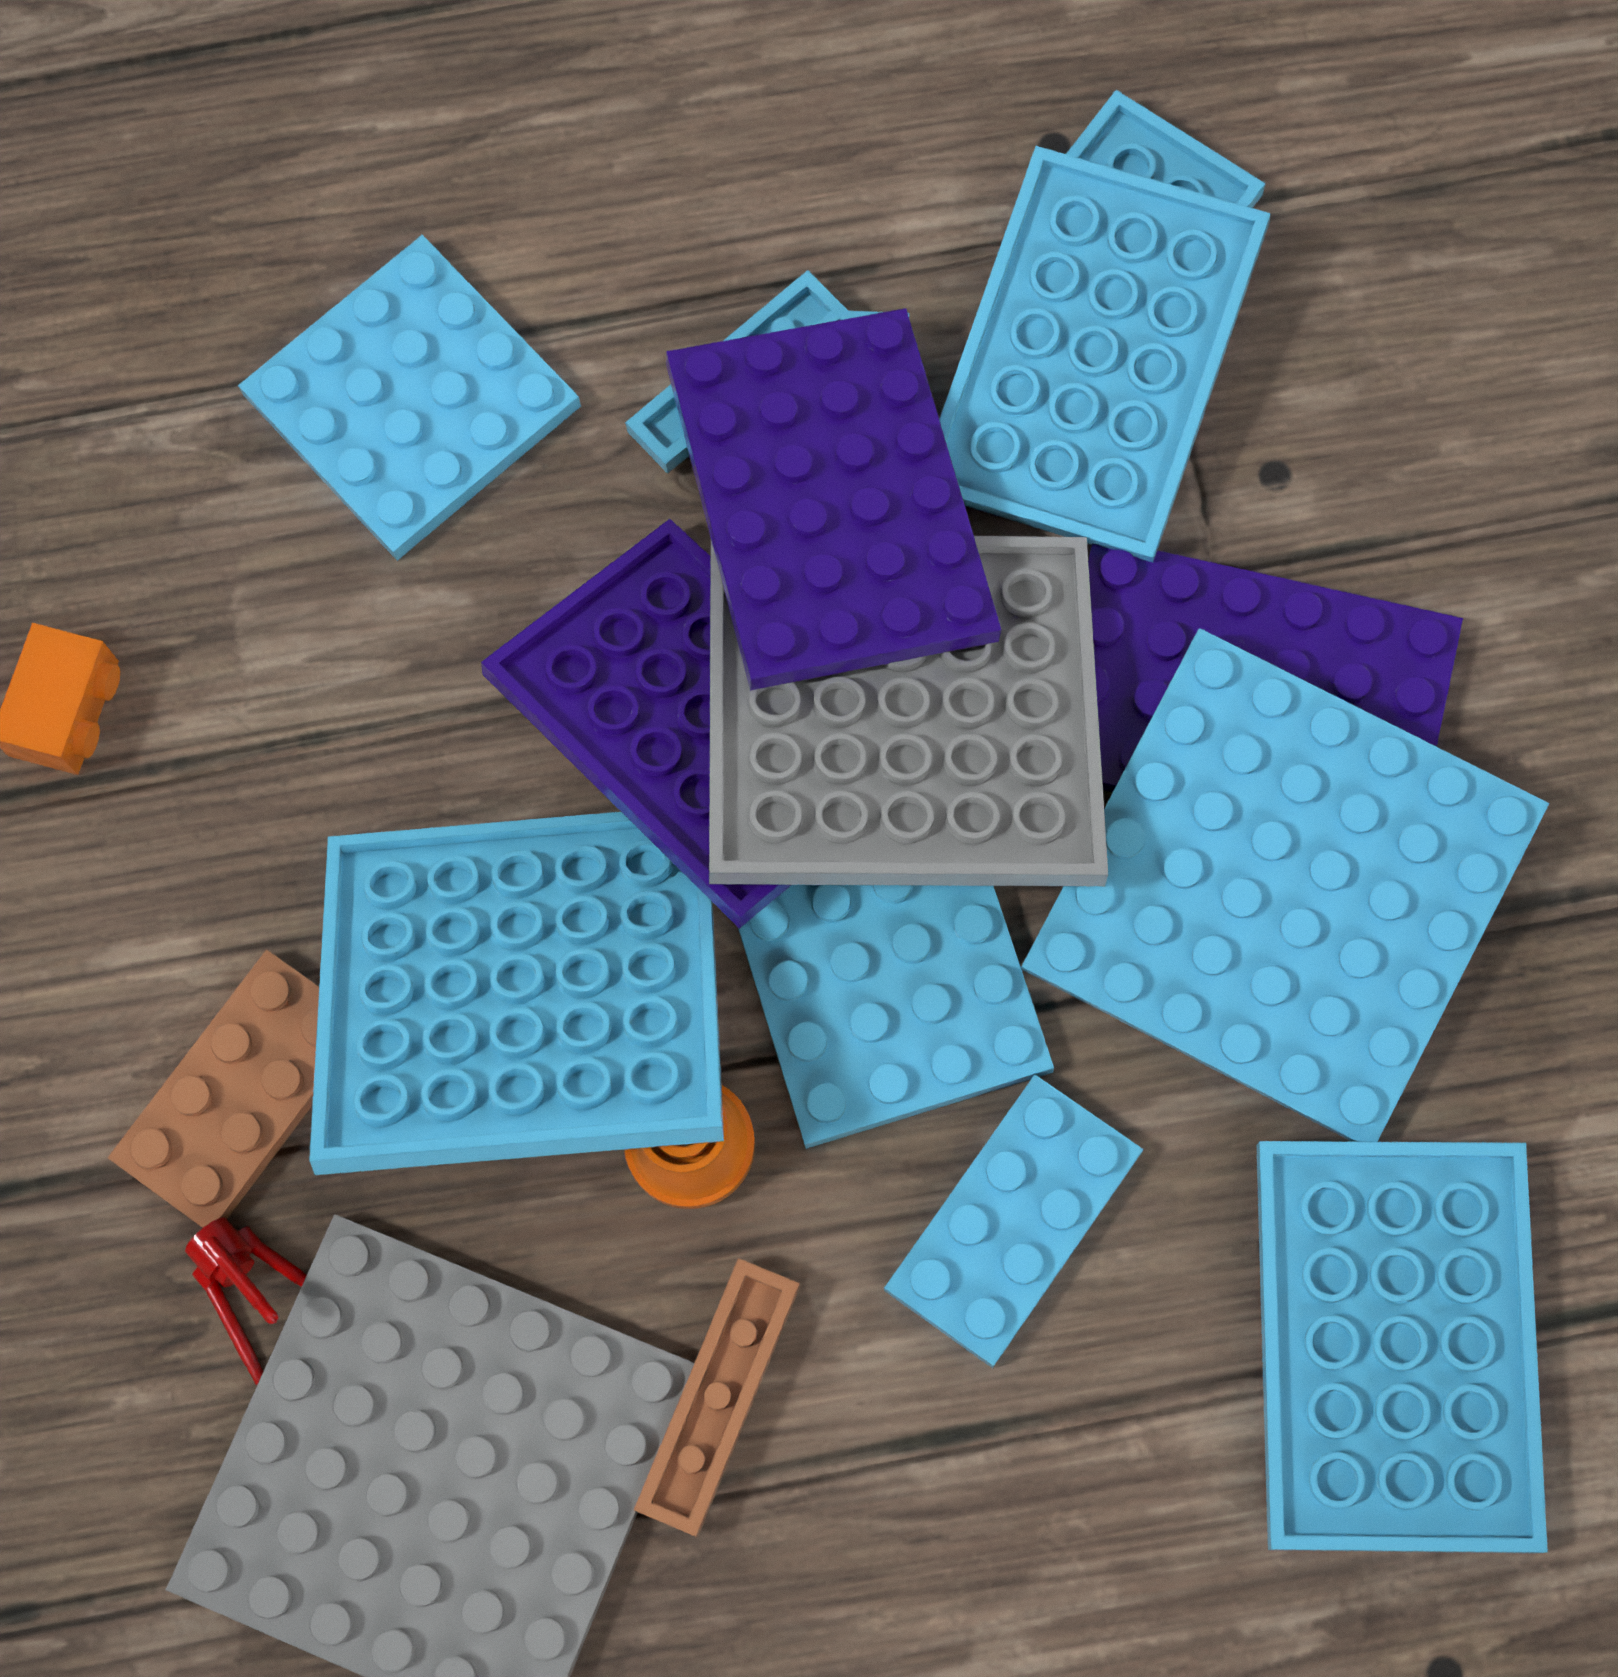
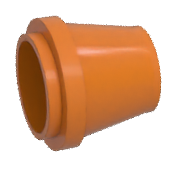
M722 1084L724 1141L624 1149L625 1158L633 1177L641 1188L657 1201L681 1209L708 1207L731 1195L746 1178L755 1153L754 1128L741 1100Z

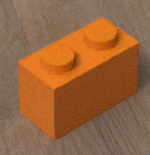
M32 623L0 708V749L4 753L16 759L76 775L79 774L84 758H90L97 747L100 727L97 722L105 700L110 701L114 697L120 681L119 660L103 641Z

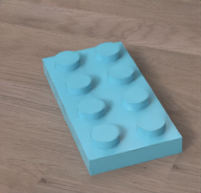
M1034 1075L886 1284L884 1291L993 1368L1139 1158L1143 1149L1043 1079Z

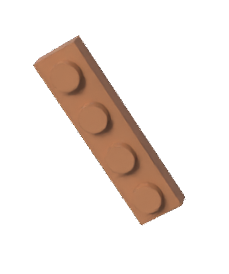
M738 1258L634 1507V1511L698 1537L798 1294L800 1283Z

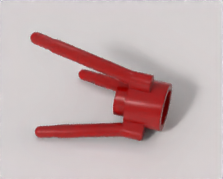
M225 1217L218 1218L204 1226L194 1235L187 1244L185 1252L198 1266L192 1273V1276L209 1296L244 1366L257 1386L264 1371L219 1282L225 1288L234 1284L268 1324H275L279 1318L277 1312L246 1275L255 1263L250 1254H254L300 1287H302L307 1275L304 1271L265 1245L249 1226L237 1231Z

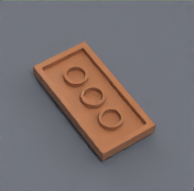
M266 949L107 1158L202 1228L218 1218L225 1217L228 1219L313 1105L319 986Z

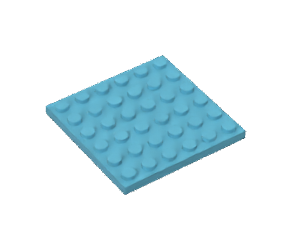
M1199 628L1104 808L1108 878L1105 886H1063L1021 969L1352 1142H1378L1549 803Z
M622 812L328 837L309 1159L315 1175L724 1141L713 902Z

